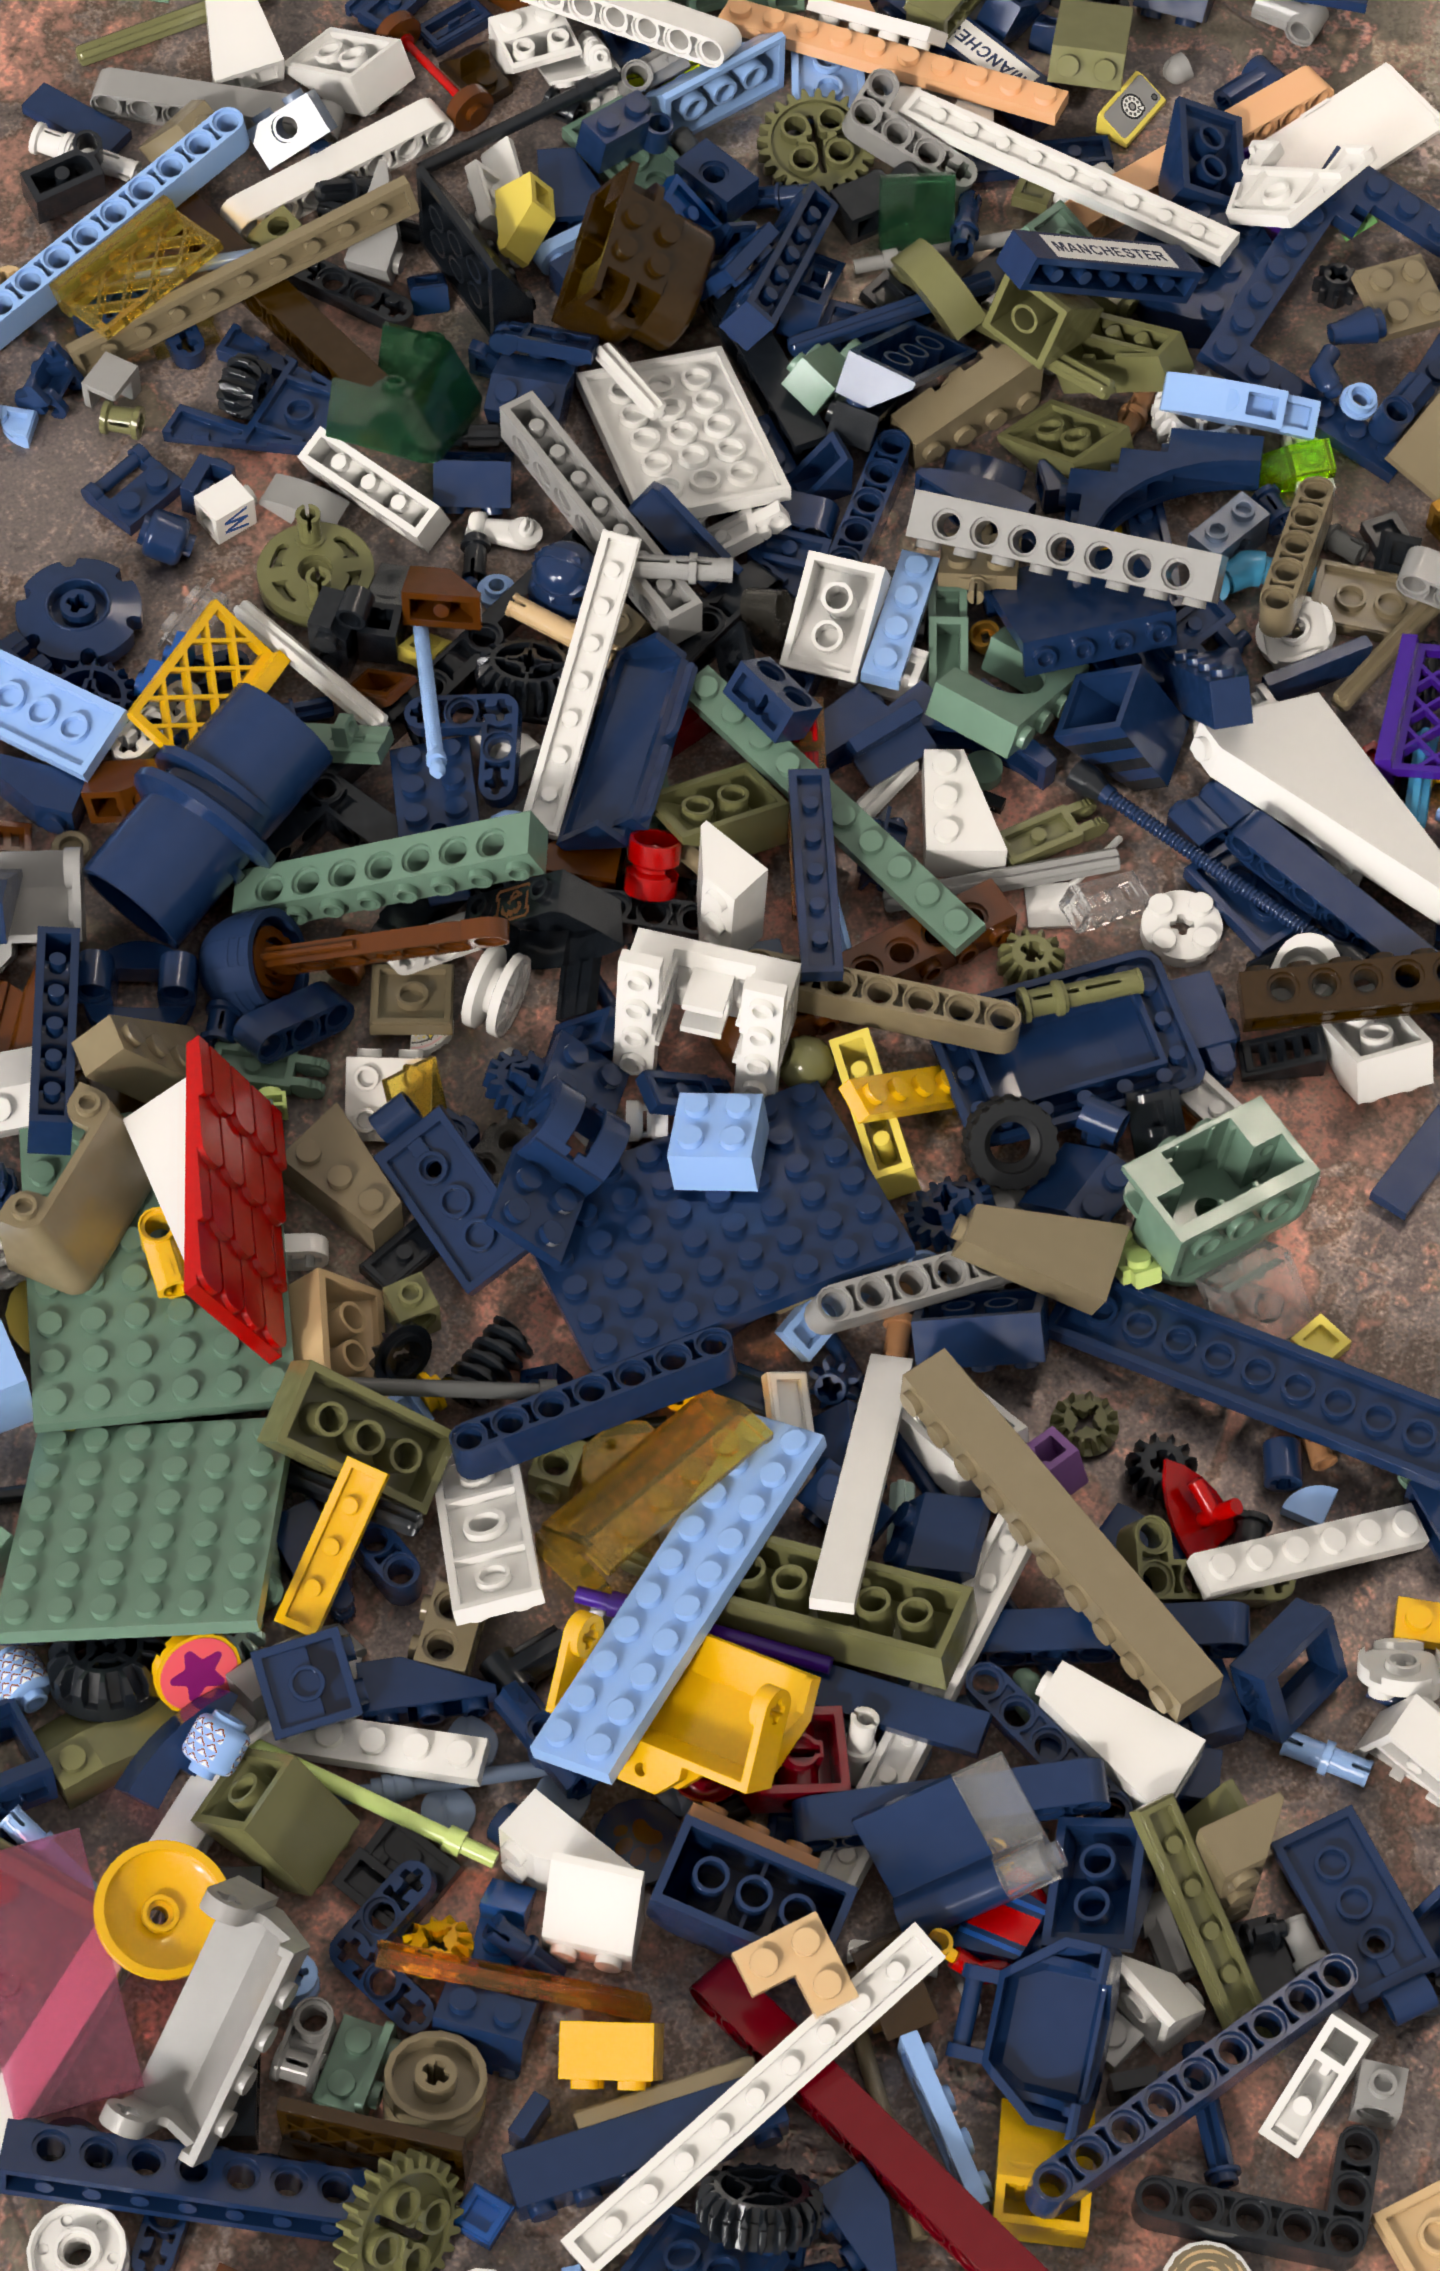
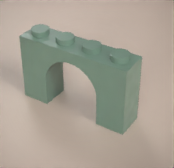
M1004 626L991 637L981 669L1017 688L1024 694L1009 693L996 689L954 667L936 681L925 715L1008 759L1020 748L1022 750L1026 749L1037 733L1043 734L1053 719L1056 717L1060 719L1075 675L1088 673L1090 665L1084 664L1025 677L1023 673L1022 652L1006 626Z

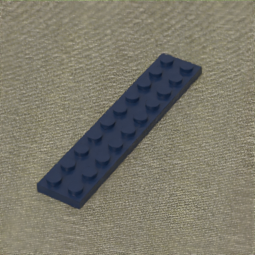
M1115 1276L1107 1301L1092 1316L1059 1301L1049 1316V1338L1440 1491V1399L1149 1287L1138 1290L1132 1284L1123 1286Z

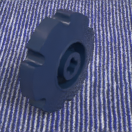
M78 558L76 564L71 567H65L60 562L43 568L24 585L26 599L17 601L15 607L18 632L25 637L30 649L36 648L37 654H43L51 661L53 668L57 670H62L63 664L69 668H75L79 659L86 665L92 663L96 658L100 663V667L105 666L110 661L112 663L118 661L135 645L133 630L141 629L144 622L141 596L136 584L132 580L122 581L121 572L118 567L101 560Z

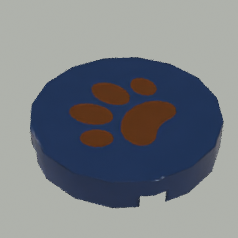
M631 1799L616 1804L603 1815L595 1830V1837L635 1869L645 1871V1887L651 1885L652 1888L656 1886L674 1844L675 1834L680 1821L668 1807L649 1799Z

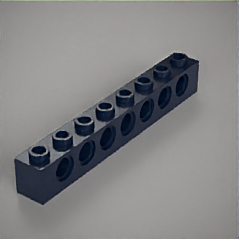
M8 2118L0 2153V2194L334 2242L343 2236V2230L335 2226L336 2222L347 2219L348 2212L343 2209L342 2205L345 2202L353 2203L356 2198L352 2186L358 2185L363 2188L366 2184L364 2171L366 2169L374 2171L366 2167L349 2169L329 2166L319 2160L302 2162L282 2159L272 2153L255 2155L234 2152L232 2149L224 2146H216L209 2160L192 2168L178 2159L181 2150L186 2146L177 2139L160 2141L142 2138L133 2140L117 2134L92 2131L90 2128L82 2125L65 2127L45 2124L35 2118H24L21 2120ZM52 2155L59 2159L56 2161H46L41 2157ZM100 2162L105 2164L106 2167L94 2168L88 2164ZM147 2169L154 2172V2174L141 2175L136 2171ZM188 2176H195L201 2179V2181L189 2182L186 2181L184 2178ZM235 2183H242L247 2185L249 2188L236 2189L231 2185ZM289 2190L294 2192L296 2195L284 2196L280 2194L279 2191ZM337 2197L343 2202L331 2203L326 2198ZM377 2215L374 2221L380 2224L381 2215Z

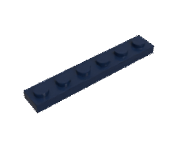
M829 768L788 769V794L801 982L843 981L844 969Z

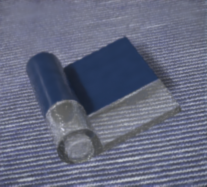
M1002 1751L852 1818V1824L893 1897L894 1913L903 1932L914 1922L917 1923L927 1936L935 1928L947 1930L1063 1879L1062 1868L1068 1866L1062 1847L1057 1840L1049 1841Z

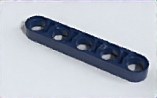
M979 1662L967 1672L965 1692L970 1702L977 1709L991 1713V1723L1032 1765L1089 1758L995 1663ZM985 1674L990 1675L996 1679L999 1687L992 1694H980L973 1687V1681L976 1677ZM1019 1706L1028 1712L1030 1719L1023 1726H1011L1004 1718L1005 1711L1010 1707ZM1043 1738L1054 1739L1059 1743L1061 1752L1054 1758H1043L1035 1749L1036 1743ZM1107 1776L1110 1801L1122 1807L1125 1814L1124 1819H1131L1129 1812L1133 1811L1132 1802ZM1099 1813L1091 1814V1815H1084V1816H1083V1817L1101 1818L1100 1815H1099Z

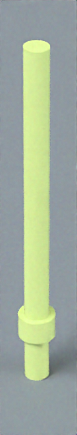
M262 1739L257 1740L248 1747L293 1755ZM296 1756L331 1793L440 1844L442 1851L455 1857L462 1854L491 1869L495 1866L500 1852L469 1838V1832L455 1825H451L448 1828Z

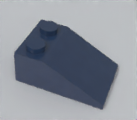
M1179 96L1174 103L1158 180L1159 196L1182 207L1190 206L1194 202H1203L1208 206L1227 207L1235 184L1241 182L1243 177L1241 170L1244 161L1242 117Z
M1058 1817L1041 1939L1042 1948L1064 1937H1071L1118 1948L1120 1952L1134 1953L1155 1886L1156 1874L1132 1819Z

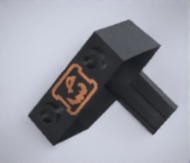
M564 869L468 897L464 919L487 916L502 917L512 923L558 909L593 927L592 929L578 932L570 930L528 931L520 930L510 924L509 944L502 947L506 949L507 953L506 964L513 955L521 953L531 959V970L561 968L555 1020L565 1022L597 1011L602 956L617 951L624 946L621 900Z

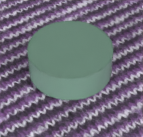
M979 750L967 756L982 791L992 790L1000 784L1003 774V763L996 754L986 750Z

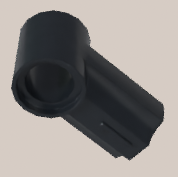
M552 1625L514 1649L511 1646L500 1648L482 1662L479 1670L487 1682L496 1684L497 1696L500 1694L502 1687L515 1680L519 1683L527 1682L534 1691L539 1681L555 1671L563 1632L555 1625Z

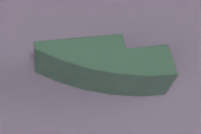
M938 584L933 585L927 604V651L929 652L927 673L928 686L934 689L936 681L954 667L968 674L966 589L938 586Z

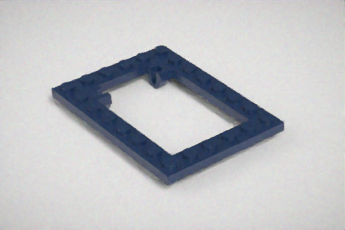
M1337 145L1322 169H1325L1341 149L1340 146ZM1367 166L1294 227L1282 228L1200 350L1196 360L1228 380L1289 391L1291 395L1321 401L1315 437L1389 484L1397 469L1384 458L1396 442L1383 444L1376 441L1369 433L1366 420L1360 421L1348 417L1342 411L1338 402L1333 399H1327L1315 387L1250 346L1330 224L1339 229L1340 234L1352 240L1368 213L1440 258V211L1371 166ZM1440 332L1414 371V373L1422 372L1432 380V386L1435 390L1440 385Z

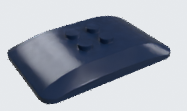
M1136 950L977 994L1008 1001L1017 1006L1016 988L1023 986L1028 990L1047 986L1051 980L1055 979L1062 980L1066 984L1138 967L1144 980L1143 994H1133L1070 1008L1065 1016L1058 1017L1056 1014L1033 1018L1032 1022L1024 1024L1021 1021L1018 1044L1014 1050L1006 1054H994L929 1040L940 1069L945 1070L951 1087L950 1095L962 1126L966 1127L968 1122L966 1119L970 1113H974L977 1105L981 1102L989 1101L990 1097L996 1095L1002 1097L1005 1094H1013L1017 1097L1022 1096L1031 1100L1051 1116L1052 1124L1060 1132L1076 1127L1079 1114L1091 1094L1126 1110L1123 1092L1163 1083H1169L1177 1087L1179 1095L1198 1088L1205 1076L1204 1062L1158 956L1150 951ZM956 1017V1018H954V1019L959 1020V1021H965V1020H967V1019H965V1018H963V1017ZM995 1026L998 1029H1008L1004 1026ZM1006 1122L998 1126L992 1133L990 1147L1030 1139V1136L1023 1125L1016 1122Z

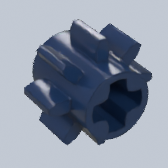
M828 1355L823 1360V1368L814 1366L809 1372L810 1377L816 1380L810 1387L809 1394H815L821 1401L820 1408L823 1409L826 1405H837L848 1400L847 1398L856 1400L861 1394V1390L854 1386V1384L863 1374L862 1372H855L849 1365V1357L844 1361L834 1362L833 1357Z

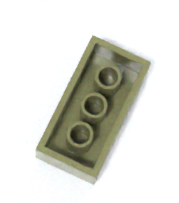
M295 1360L290 1362L257 1439V1442L335 1479L338 1478L347 1456L390 1474V1477L381 1497L419 1511L422 1515H426L452 1454L449 1441L451 1429L313 1360Z

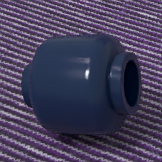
M158 509L153 512L152 516L145 515L136 543L142 545L141 551L144 556L168 565H176L179 563L182 555L190 558L197 535L190 533L191 522L189 519L163 509Z

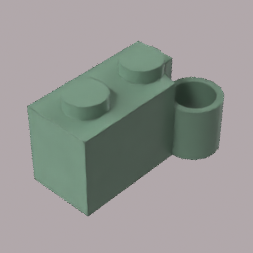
M855 338L840 353L829 342L823 346L817 343L806 355L801 352L789 363L786 369L790 373L781 384L813 416L828 408L833 399L838 400L840 394L836 393L835 389L848 351L862 343Z

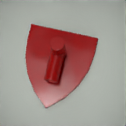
M1167 1458L1164 1459L1162 1486L1165 1507L1171 1528L1186 1558L1188 1559L1193 1553L1216 1548L1235 1532L1236 1525L1233 1522V1517L1242 1514L1243 1505L1238 1498H1232L1223 1502L1216 1490L1203 1476H1200L1183 1464Z

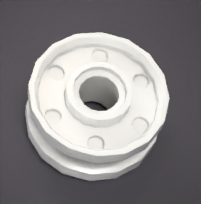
M502 946L487 948L481 955L469 980L461 1011L462 1023L465 1026L475 1029L486 1018V1032L497 1038L505 1035L517 1016L531 973V959L521 953L513 955L506 964L507 953L506 949Z
M75 2204L58 2206L44 2215L33 2229L26 2250L29 2271H131L132 2267L131 2248L125 2231L115 2215L102 2208ZM80 2249L91 2251L90 2257L83 2264L72 2265L68 2263L70 2256L75 2251Z

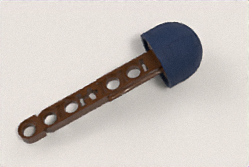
M279 908L246 911L226 918L213 927L206 935L199 951V978L202 987L212 1000L224 999L232 1003L241 1011L243 1016L256 1008L281 998L283 995H288L308 986L310 972L468 951L477 947L483 949L509 944L510 921L502 917H477L461 921H449L305 942L297 923L285 911Z

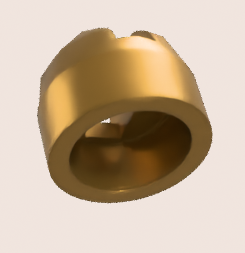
M981 620L970 628L969 639L976 652L986 655L990 641L984 643L981 635L989 633L991 640V637L1000 630L995 622Z

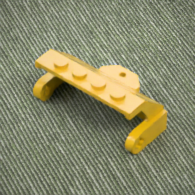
M580 1609L569 1618L563 1631L546 1712H553L602 1637L604 1622L601 1616ZM708 1633L617 1779L654 1795L663 1793L670 1788L677 1790L686 1788L703 1777L745 1794L771 1789L774 1775L811 1722L821 1677Z

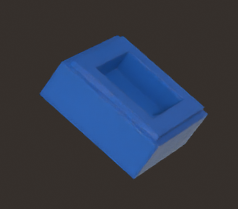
M474 2183L459 2206L464 2209V2213L454 2219V2225L461 2228L460 2234L491 2251L515 2213V2206Z

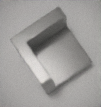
M105 351L81 382L85 406L94 408L101 397L116 401L120 395L135 400L142 390L138 365Z

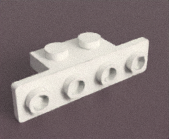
M505 136L481 154L482 163L474 159L465 166L469 182L467 188L473 197L477 210L475 211V217L484 229H490L498 234L495 216V190L523 175L514 142L508 136ZM509 259L511 265H513V266L516 267V268H519V267H520V266L517 265L515 262H513L511 259Z

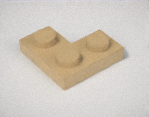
M816 1911L731 1954L752 1998L794 1977L815 2019H818L859 1997Z

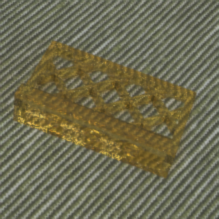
M163 194L52 281L49 287L64 314L70 318L75 315L109 340L224 248L219 239L177 211L173 201ZM183 230V235L175 236L177 233ZM206 244L198 252L188 253L189 246ZM180 247L178 255L163 257L164 249ZM155 252L154 258L146 259L149 255ZM177 266L169 275L160 276L161 268ZM151 270L150 277L134 279L136 272ZM126 274L125 281L116 282ZM148 289L143 296L131 299L132 291ZM122 293L121 300L106 302L107 295ZM97 297L96 304H89ZM119 312L107 324L102 322L103 314Z

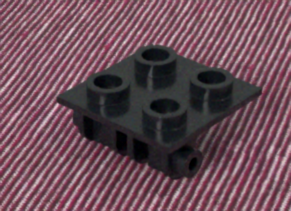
M1273 1913L1230 1924L1263 2001L1297 1977L1284 1937L1288 1936L1284 1919L1278 1920L1276 1914ZM1208 1997L1215 2021L1219 2022L1215 2010L1212 2006V2003Z

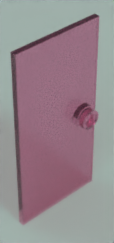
M79 1828L0 1850V2065L13 2119L17 2120L24 2118L40 2119L145 2088L113 1959L102 1945L95 1928L93 1904L96 1892Z

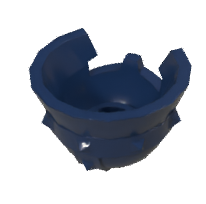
M557 541L541 548L540 551L535 553V560L531 563L532 574L527 587L529 600L567 620L577 619L582 602L575 601V598L583 597L585 594L595 556L583 545L573 541Z

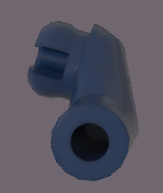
M1332 344L1323 346L1309 371L1310 378L1317 390L1323 393L1327 399L1337 398L1343 391V384L1339 381L1340 377L1333 367L1340 356V351Z

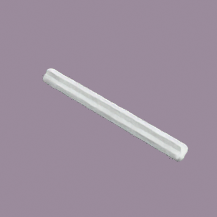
M243 600L240 605H235L233 609L235 617L273 652L278 650L283 652L291 660L289 663L291 667L345 712L353 714L357 722L368 726L390 725L388 715L248 600Z

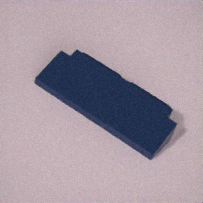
M655 632L616 653L556 845L564 851L628 847L632 831L649 829L698 671L696 664L686 660L687 653L659 632Z

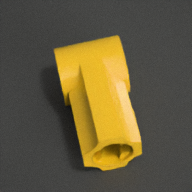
M152 1207L146 1210L138 1221L141 1246L146 1255L158 1297L171 1300L185 1296L184 1259L161 1207ZM158 1229L168 1231L165 1236L160 1238L150 1236L153 1231Z

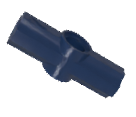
M515 1680L502 1687L500 1694L494 1699V1709L527 1748L530 1763L536 1768L544 1770L567 1799L575 1798L579 1801L591 1794L593 1788L600 1781L533 1758L530 1746L551 1713L545 1711V1704L527 1682L519 1683Z

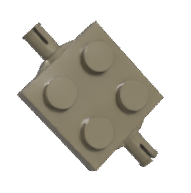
M987 524L985 530L982 529L981 539L985 545L993 543L998 536V533L992 534L993 527L991 524ZM956 531V532H954V533H945V534H946L948 537H950V536L955 535L958 531ZM1021 536L1020 539H1019V547H1020V550H1021V551H1022V536ZM942 545L938 570V586L959 587L968 590L967 600L971 604H974L975 596H977V604L982 603L984 591L994 589L1017 590L1020 561L1015 560L1014 568L991 563L992 555L978 552L975 560L953 555L954 547Z

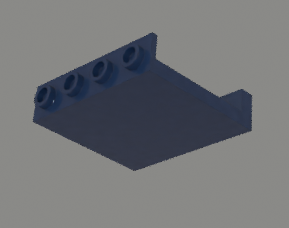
M1110 549L1097 552L1095 564L1098 569L1102 570L1110 566L1113 559ZM1140 557L1134 562L1133 572L1136 577H1145L1150 572ZM1063 558V559H1060V560H1061V561H1067V560H1069L1070 558ZM1030 566L1019 568L1017 590L994 589L984 591V611L988 617L999 615L1021 650L1025 677L1177 644L1176 609L1168 598L1167 601L1143 596L1145 588L1130 585L1129 592L1126 593L1105 588L1107 580L1092 577L1090 584L1067 580L1068 572L1053 569L1052 576L1030 572Z

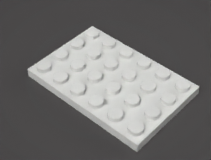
M722 346L630 363L666 403L664 409L666 411L663 418L658 417L655 421L650 420L604 368L576 373V386L630 505L653 481L666 486L696 519L769 505L777 500L779 502L791 500V486Z

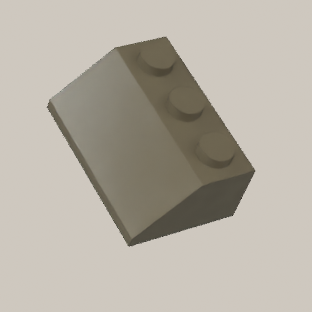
M1280 1791L1198 1829L1195 1840L1196 1847L1230 1924L1242 1919L1250 1912L1249 1908L1252 1906L1284 1803V1797Z

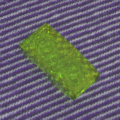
M1329 438L1300 442L1263 454L1259 488L1267 484H1276L1281 492L1295 491L1298 481H1302L1307 477L1322 476L1327 479L1335 478L1337 468Z

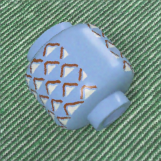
M9 1646L0 1651V1701L6 1698H15L22 1712L33 1713L39 1710L47 1702V1695L50 1693L47 1667L32 1648Z
M215 1709L212 1714L203 1713L199 1715L182 1745V1752L191 1760L188 1769L210 1781L213 1780L216 1774L224 1777L231 1776L236 1771L250 1745V1738L245 1732L247 1725L238 1718L219 1709Z

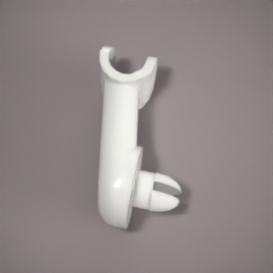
M483 511L471 513L465 530V535L470 532H481L487 535L491 544L521 551L535 548L543 536L542 527L532 518L492 519L488 518L487 513Z

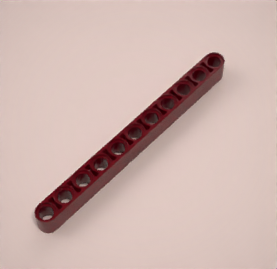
M723 1957L689 1987L690 1994L698 2006L747 2055L753 2056L755 2063L761 2061L798 2027L765 1993L752 1998L735 1963L726 1957ZM834 2060L791 2097L857 2163L862 2160L876 2182L966 2271H1049Z

